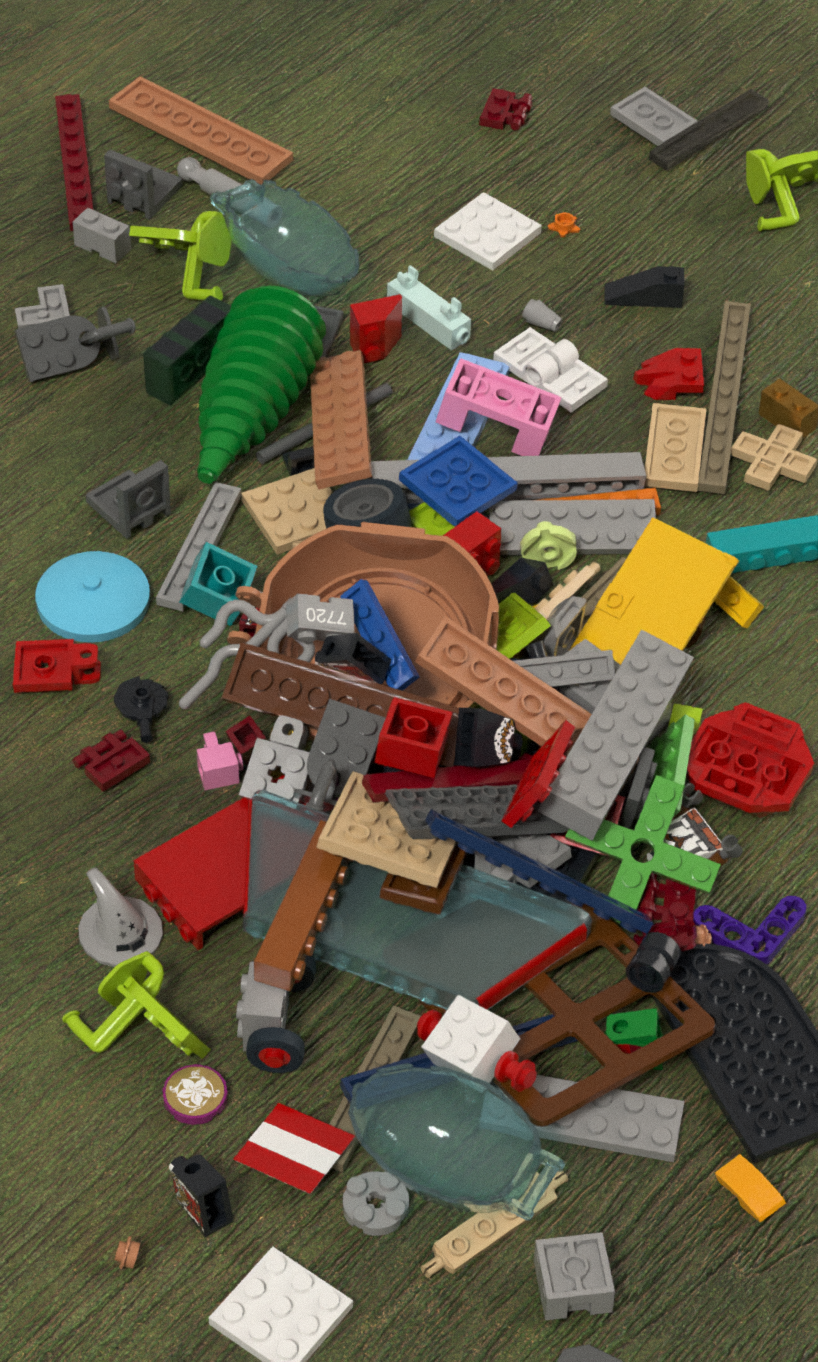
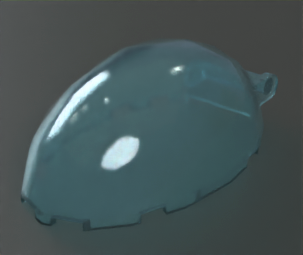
M249 179L238 187L224 192L216 191L211 194V203L225 216V223L235 249L252 270L275 285L290 289L301 295L316 297L339 295L358 273V250L352 248L350 244L351 238L347 231L319 204L313 200L309 203L302 197H299V191L290 187L287 190L276 186L275 181L264 180L263 184L259 185L255 180Z
M405 1063L376 1069L377 1073L373 1074L365 1082H358L353 1086V1097L348 1114L357 1140L386 1173L423 1200L459 1212L490 1213L505 1209L530 1221L535 1214L533 1211L554 1176L565 1167L562 1159L541 1149L537 1129L530 1122L522 1108L506 1098L503 1092L481 1079L446 1067L431 1066L430 1069L413 1067V1064ZM540 1163L545 1165L522 1203L519 1202V1199L529 1189Z

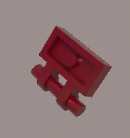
M493 88L481 113L479 125L503 130L505 124H508L511 129L519 130L520 126H523L526 121V113L532 107V95L525 93L518 100L516 99L515 92Z
M122 729L113 734L109 732L101 738L102 741L92 747L87 746L80 750V754L72 759L76 768L79 769L84 766L85 775L103 792L151 761L150 754L132 737L126 740L127 736Z
M652 873L644 890L642 901L639 903L638 910L647 914L651 921L661 920L664 922L675 920L676 926L685 925L684 920L693 921L696 889L667 878L666 884L659 883L657 881V874ZM655 898L664 899L663 906L656 905L654 903Z

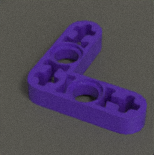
M797 896L784 897L756 930L710 905L699 906L695 909L693 922L697 926L701 924L706 925L708 933H711L712 943L737 949L759 959L765 964H769L803 923L806 915V904L804 900ZM792 909L797 910V912L793 911L788 916V920L785 919L787 911H792ZM707 919H711V920H712V922H711V921H707L706 923L701 922V920H703V921H706ZM776 926L781 928L784 933L775 936L770 934L767 929ZM734 931L741 938L739 940H729L724 934ZM764 941L766 943L764 952L755 953L754 951H758L763 946Z

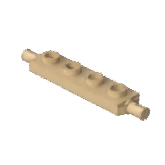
M592 562L589 566L586 565L579 573L574 569L563 580L566 585L563 587L559 584L548 595L551 600L548 601L544 598L534 609L547 620L552 610L559 603L572 597L585 583L592 581L593 577L601 570L599 564Z
M559 1169L547 1179L539 1175L538 1172L528 1177L436 1241L432 1248L435 1257L420 1267L422 1273H425V1277L430 1278L442 1268L452 1274L463 1268L554 1204L558 1198L555 1189L568 1181L566 1173L563 1175L564 1171Z

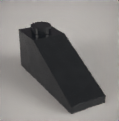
M657 266L606 283L604 285V305L682 308L685 286L684 267Z
M519 558L491 583L498 604L515 592L530 605L554 586L546 563L526 558Z

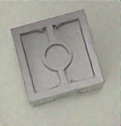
M602 1232L535 1240L534 1266L545 1320L567 1318L569 1311L587 1310L590 1312V1315L612 1313L615 1289Z

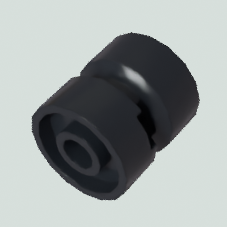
M650 932L646 934L636 954L632 957L626 968L628 980L642 991L649 993L660 991L681 956L678 944L671 937L663 933Z

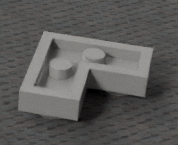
M63 284L38 287L40 305L15 308L18 329L70 316Z

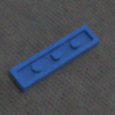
M360 579L344 592L340 598L353 600L354 624L361 637L391 659L385 676L388 687L403 691L420 676L369 582Z

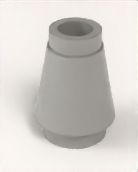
M531 299L522 314L527 323L554 332L559 329L563 318L559 317L540 300L535 301Z

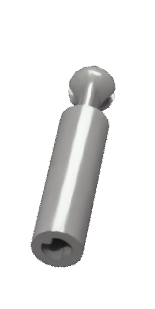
M186 157L178 163L177 172L182 180L197 182L200 184V189L203 192L268 228H273L279 223L283 214V208L277 203L213 168L208 170L202 168L197 159L193 157Z

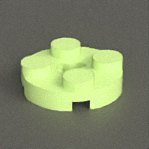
M548 521L540 522L536 528L530 530L520 542L521 555L526 559L545 562L547 568L557 566V570L563 569L576 558V536L564 527L553 525Z

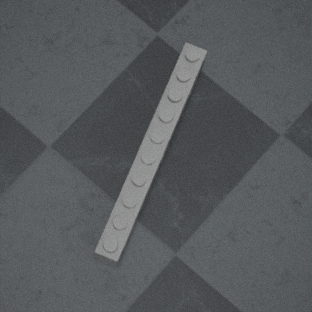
M640 452L487 457L518 483L517 490L502 500L558 498L644 489L646 472ZM418 460L371 461L372 477L367 479L379 478L395 482L402 488L407 504L424 503L421 498L398 480L399 472Z

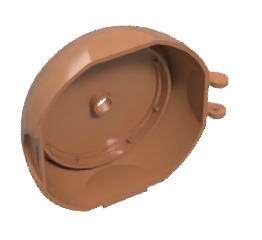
M362 522L361 527L335 525L312 535L289 551L266 578L263 593L249 586L237 588L236 597L239 600H244L252 606L259 608V612L269 615L278 611L289 598H293L297 593L320 596V602L329 603L330 597L340 598L344 592L360 579L367 580L420 676L403 691L457 708H476L478 705L414 662L444 616L495 650L497 648L499 605L493 586L478 562L463 547L447 536L425 534V529L368 522ZM257 624L255 634H256L263 626ZM354 624V633H358L360 635L357 627ZM231 631L228 634L227 641L230 644H241V642L246 643L252 637L245 632ZM287 635L279 643V654L297 659L303 653V647L293 638L287 637ZM268 639L260 646V648L267 650ZM313 641L315 655L322 649L324 641ZM314 655L313 659H312L311 662H310V663H312V664H316V663H315V655ZM384 679L383 685L388 686ZM308 727V739L314 742L318 730Z

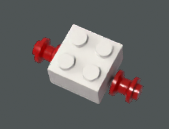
M458 995L443 1017L440 1012L430 1010L419 1018L417 1022L418 1037L425 1041L421 1047L433 1064L483 1092L494 1076L501 1083L511 1080V1087L518 1092L530 1088L535 1082L536 1067L534 1062L530 1060L519 1062L518 1054L512 1050L520 1038L509 1021Z

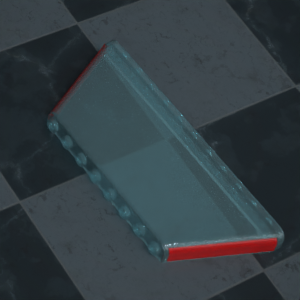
M257 790L248 802L243 911L244 932L249 933L255 938L265 939L320 820L327 822L330 814L313 810L306 805L265 790ZM350 861L346 882L344 885L339 884L337 888L338 897L333 909L328 908L325 928L323 932L318 931L315 938L317 941L312 957L314 960L332 965L340 971H348L363 977L369 982H376L389 987L397 993L407 994L420 999L428 1005H435L448 1010L455 998L460 995L489 1010L583 944L591 932L592 919L586 911L579 907L463 864L441 915L428 913L420 909L380 899V890L388 872L370 865L360 864L357 861Z

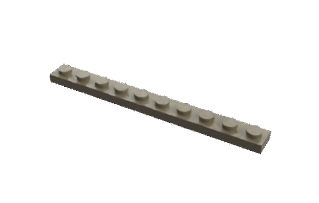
M725 301L698 491L725 494L751 304Z

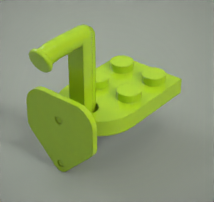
M765 149L746 152V182L753 202L755 204L762 203L772 187L782 215L769 219H764L762 216L759 217L757 225L759 232L793 226L798 222L799 213L789 185L797 187L809 181L818 182V150L790 155L779 160L770 151Z
M205 211L201 213L195 220L191 231L130 226L129 236L139 238V243L154 245L158 249L169 250L170 247H175L176 250L188 251L182 293L187 299L203 301L222 300L223 293L220 287L214 286L213 289L199 288L203 262L215 266H224L229 259L231 236L221 212Z
M149 951L120 962L103 979L99 985L98 994L117 1008L95 1032L79 1017L80 1012L77 1010L68 1012L62 1018L63 1022L67 1023L72 1032L92 1051L101 1053L107 1050L146 1008L147 1011L143 1015L153 1025L163 1031L165 1036L188 1056L194 1052L203 1059L211 1050L156 998L162 986L164 969L159 960ZM147 971H149L151 975L145 980Z

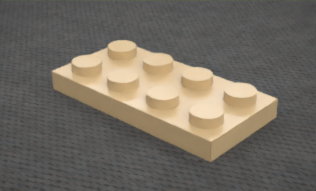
M653 403L645 461L646 480L644 486L697 492L706 408Z

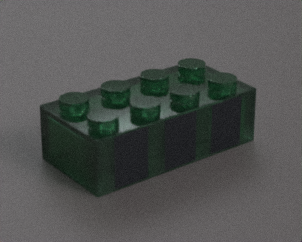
M211 295L208 296L202 303L197 304L195 309L186 317L181 318L178 324L171 330L165 332L155 344L145 350L143 360L146 393L171 406L206 375V366L211 359L212 348L217 342L219 331L224 325V320L230 312L231 305Z

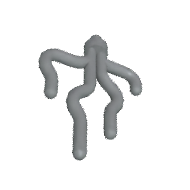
M289 598L278 611L269 615L259 612L254 606L244 600L227 602L218 611L212 628L201 638L200 646L204 649L209 648L225 630L228 617L233 612L239 611L244 613L253 622L263 626L246 644L260 647L268 639L267 650L279 653V643L287 635L286 603L292 598ZM293 638L304 649L297 659L310 663L315 655L314 642L305 643L298 641V638ZM240 644L223 646L216 651L210 660L208 671L180 699V708L188 709L219 676L224 660L228 657L236 656Z

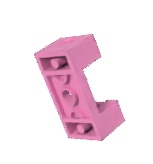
M460 358L445 391L435 423L461 432L468 412L471 410L519 429L511 452L521 456H539L562 397ZM498 396L504 397L507 400H501L498 398Z

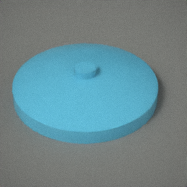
M102 551L77 553L57 561L41 576L35 594L37 611L43 623L57 635L67 639H74V641L78 642L108 641L128 633L143 620L150 605L149 583L144 572L129 559Z

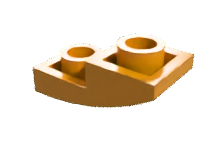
M741 1154L715 1172L718 1182L738 1198L740 1206L760 1223L786 1204L785 1199L775 1187Z

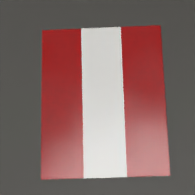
M278 1103L233 1160L311 1194L355 1138V1135Z

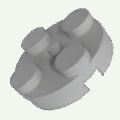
M392 1171L363 1173L348 1180L347 1188L343 1194V1213L347 1222L352 1227L354 1224L356 1227L363 1229V1233L372 1236L386 1235L400 1227V1222L407 1217L409 1213V1194L405 1185L399 1180L398 1175ZM374 1198L384 1201V1203L381 1202L380 1208H374L373 1204H367V1202Z

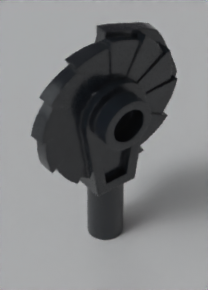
M137 676L119 685L114 696V704L123 717L136 721L140 729L141 741L148 743L152 741L151 725L153 718H158L163 710L167 709V699H169V696L163 685L154 682L152 679L140 680V676Z

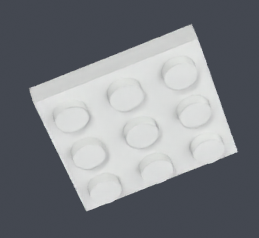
M483 192L434 229V237L493 271L541 234L542 225Z
M272 1246L209 1317V1325L262 1362H306L353 1308V1300Z

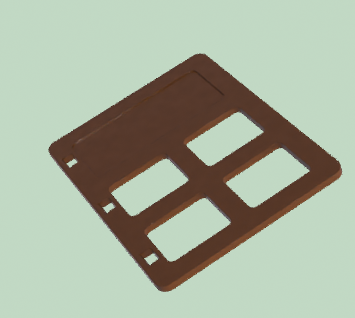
M487 896L387 947L383 951V961L428 1011L436 1010L443 1017L458 995L479 1005L476 1000L477 997L583 923L587 928L586 941L520 986L528 988L554 1017L519 1035L520 1040L512 1051L518 1054L519 1062H522L557 1042L572 1036L604 1068L550 1098L543 1097L533 1086L518 1092L511 1087V1080L501 1083L494 1076L492 1081L532 1124L540 1127L548 1126L714 1034V1019L670 976L663 988L656 993L642 991L626 978L581 1003L573 1002L548 977L547 972L596 946H604L627 968L639 946L611 919L601 918L593 912V907L586 904L583 907H579L571 903L562 921H558ZM624 944L631 952L624 955L617 948ZM647 994L654 995L683 1025L631 1054L623 1053L595 1022ZM682 1001L689 1009L682 1012L675 1004Z

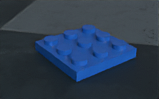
M460 435L400 471L398 479L454 527L476 511L481 513L515 492L518 484Z

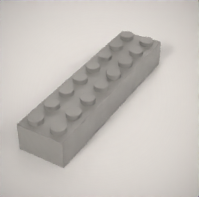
M641 629L559 769V775L550 785L552 790L541 803L538 812L593 840L638 761L643 748L647 745L682 683L694 657Z

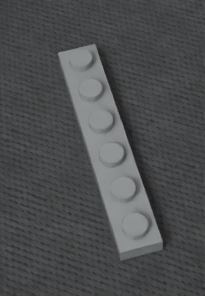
M218 482L214 483L156 596L157 605L184 611L186 605L179 603L194 559L206 542L217 546L241 498V488Z

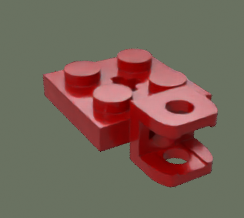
M74 639L16 641L13 674L14 693L72 690L73 681L74 685L99 682L101 679V662L98 660V646L92 643L75 644ZM84 653L91 654L89 658H82ZM42 663H48L49 667L39 668L42 667ZM87 669L94 670V672L91 674L84 673V671Z

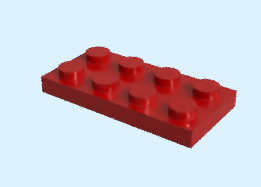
M567 720L559 726L530 758L501 820L508 827L512 828L519 819L524 822L534 810L532 805L537 800L542 803L552 790L550 785L559 775L557 769L565 761L567 756L564 754L573 744V740L570 738L575 727Z

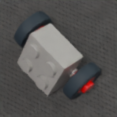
M306 956L304 974L300 981L295 980L291 991L254 981V962H250L248 974H242L241 993H243L242 1000H238L236 1018L239 1019L237 1037L243 1038V1051H246L249 1062L263 1071L287 1073L299 1068L303 1062L305 1053L304 1042L296 1033L285 1029L289 1005V992L304 990L310 987L315 979L316 962L312 956Z

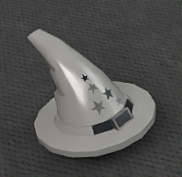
M97 867L90 869L86 874L97 896V902L83 914L78 926L79 942L86 954L98 963L112 967L145 951H149L153 955L158 950L163 938L162 920L155 909L142 900L123 896Z

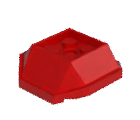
M744 702L734 706L733 710L720 712L704 719L691 742L686 778L695 786L694 790H700L703 795L762 818L774 812L790 810L813 771L814 761L804 740V734L799 723Z

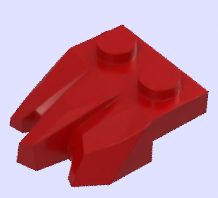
M673 348L642 362V369L635 371L633 376L636 384L648 386L644 391V395L655 400H676V392L703 393L704 379L701 348Z

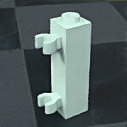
M412 266L408 267V273L403 274L399 272L397 278L387 284V297L401 294L402 314L450 350L466 343L470 339L471 319L461 312L462 303L453 297L450 304L417 280L419 273Z

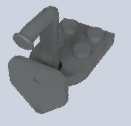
M103 306L97 309L99 328H96L84 317L72 315L14 330L28 381L43 379L89 365L98 355L100 342L103 343L111 360L119 358L115 336L125 333L133 334L136 329L133 319L127 318L126 321L111 324L108 311Z
M329 699L307 759L308 775L314 785L313 792L295 789L294 797L306 803L308 808L331 814L337 803L336 798L340 797L351 773L354 771L363 775L368 774L386 718ZM338 774L341 776L340 784L338 782Z

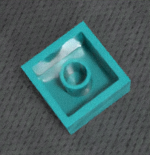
M206 542L194 559L179 603L216 619L218 611L224 604L229 601L239 600L236 597L238 587L251 586L257 566ZM233 612L228 617L226 625L231 626L240 612Z

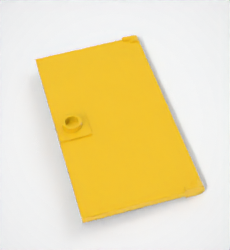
M652 517L612 583L609 584L598 601L595 610L569 651L581 641L587 639L601 651L612 650L613 660L621 665L641 629L683 651L739 560Z

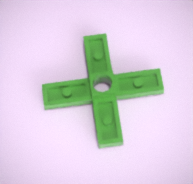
M656 775L634 831L605 819L593 840L571 829L567 831L566 840L622 861L609 893L610 897L637 909L652 873L708 895L710 894L721 864L664 843L667 831L684 791V785ZM646 843L653 848L654 856L648 862H638L632 857V848L636 844ZM613 917L610 918L615 924L620 925L621 921Z

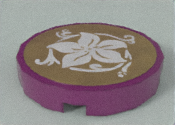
M199 1064L187 1065L175 1070L166 1079L162 1090L164 1107L167 1112L169 1111L174 1115V1119L179 1122L191 1125L204 1124L213 1120V1116L218 1113L220 1114L224 1110L228 1099L226 1082L221 1074L209 1066Z

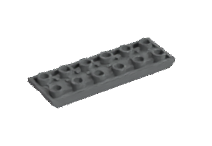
M515 784L503 786L403 788L386 790L385 792L390 804L396 810L402 825L412 839L437 838L430 833L431 829L425 821L431 809L485 836L564 833L569 830L568 827L538 812L541 805L538 800L532 805L534 810L524 822L519 819L512 828L504 824L501 820L518 786Z

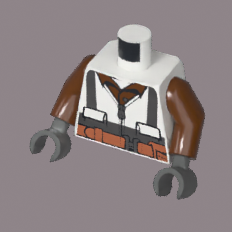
M692 783L684 785V799L681 804V810L673 817L664 843L721 864L720 868L728 862L727 858L729 856L732 858L740 857L743 849L737 844L738 839L734 835L725 836L721 842L697 809L689 808L691 804L697 805L702 802L703 793L698 790L695 795L690 797L695 786ZM654 851L647 854L648 861L653 858Z

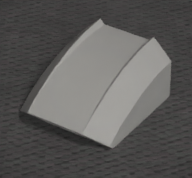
M572 596L559 603L547 618L551 626L528 645L544 641L548 657L566 654L581 632L587 604L586 599Z

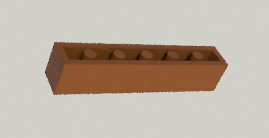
M320 820L254 960V981L291 991L295 980L300 981L304 974L306 956H312L314 952L317 932H323L325 928L328 908L333 909L336 904L339 884L344 885L349 872L348 864L350 861L355 862V860L340 855H333L325 850L316 848L318 839L327 823L326 821Z

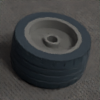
M363 479L346 484L334 491L323 506L326 529L335 525L361 527L362 522L411 527L409 508L402 488L395 482L388 481L387 479Z

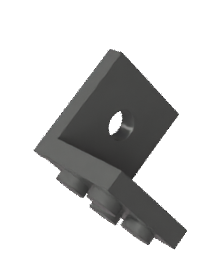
M109 150L104 155L107 202L110 204L115 200L124 203V209L132 213L136 209L144 211L145 218L149 220L183 186L181 177L144 162L137 161L112 150Z
M160 460L137 474H134L129 469L87 493L86 502L128 539L131 537V529L140 524L145 529L153 524V516L162 511L166 516L171 513L168 466Z
M643 748L634 774L631 773L618 794L626 799L620 826L630 829L633 819H639L657 766V763L652 762L655 750Z

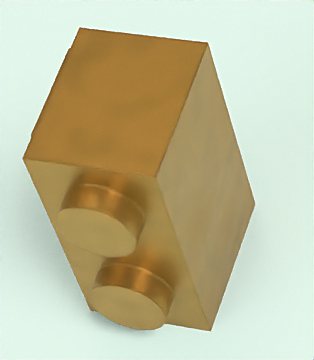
M778 379L762 390L759 415L775 426L781 424L802 432L803 439L816 430L818 404L782 379Z

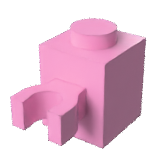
M215 731L203 734L205 744L204 748L197 749V767L204 790L238 784L239 771L243 770V761L241 755L235 753L232 742L219 745Z

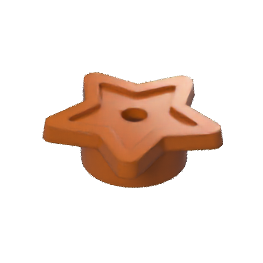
M570 213L556 214L555 222L548 225L549 230L557 231L562 238L568 233L580 232V228L575 224L577 217Z

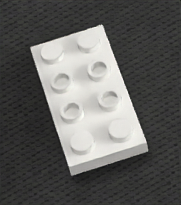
M531 327L494 352L493 360L508 365L510 372L528 384L562 397L559 405L570 412H573L605 389L608 383L606 377L578 359V351L569 340L562 339L555 344Z

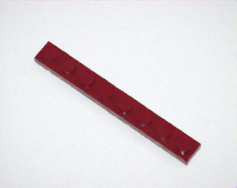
M65 94L55 96L69 227L70 231H73V221L87 208L93 210L80 94Z

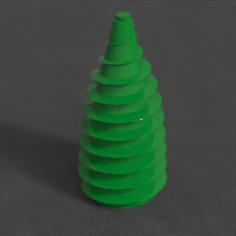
M261 286L240 293L231 304L230 312L226 315L224 325L219 331L217 342L212 348L211 359L206 366V376L201 385L202 395L199 399L200 416L198 423L202 432L200 435L202 450L199 454L200 461L197 473L198 479L203 483L211 484L213 481H216L226 467L235 462L237 455L248 453L250 446L262 443L266 434L271 433L277 428L278 420L283 419L289 412V406L297 401L299 391L303 390L306 386L308 377L314 372L316 362L323 354L322 339L326 335L325 322L314 305L297 292L280 286Z

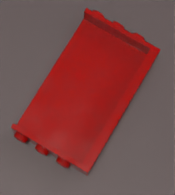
M282 775L272 782L277 783L278 779H284L285 776ZM247 798L238 800L133 860L135 880L143 888L147 899L152 903L156 902L161 908L164 918L168 922H173L178 927L184 941L187 943L191 942L198 951L203 948V932L244 909L248 802L250 801ZM252 800L248 906L293 879L320 820L328 821L325 814H320L317 810L308 808L304 802H301L299 812L295 813Z

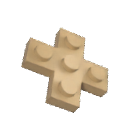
M781 424L776 426L768 440L742 431L731 447V456L752 463L745 473L744 482L767 491L771 489L780 474L806 483L817 464L816 458L796 451L802 441L803 433Z

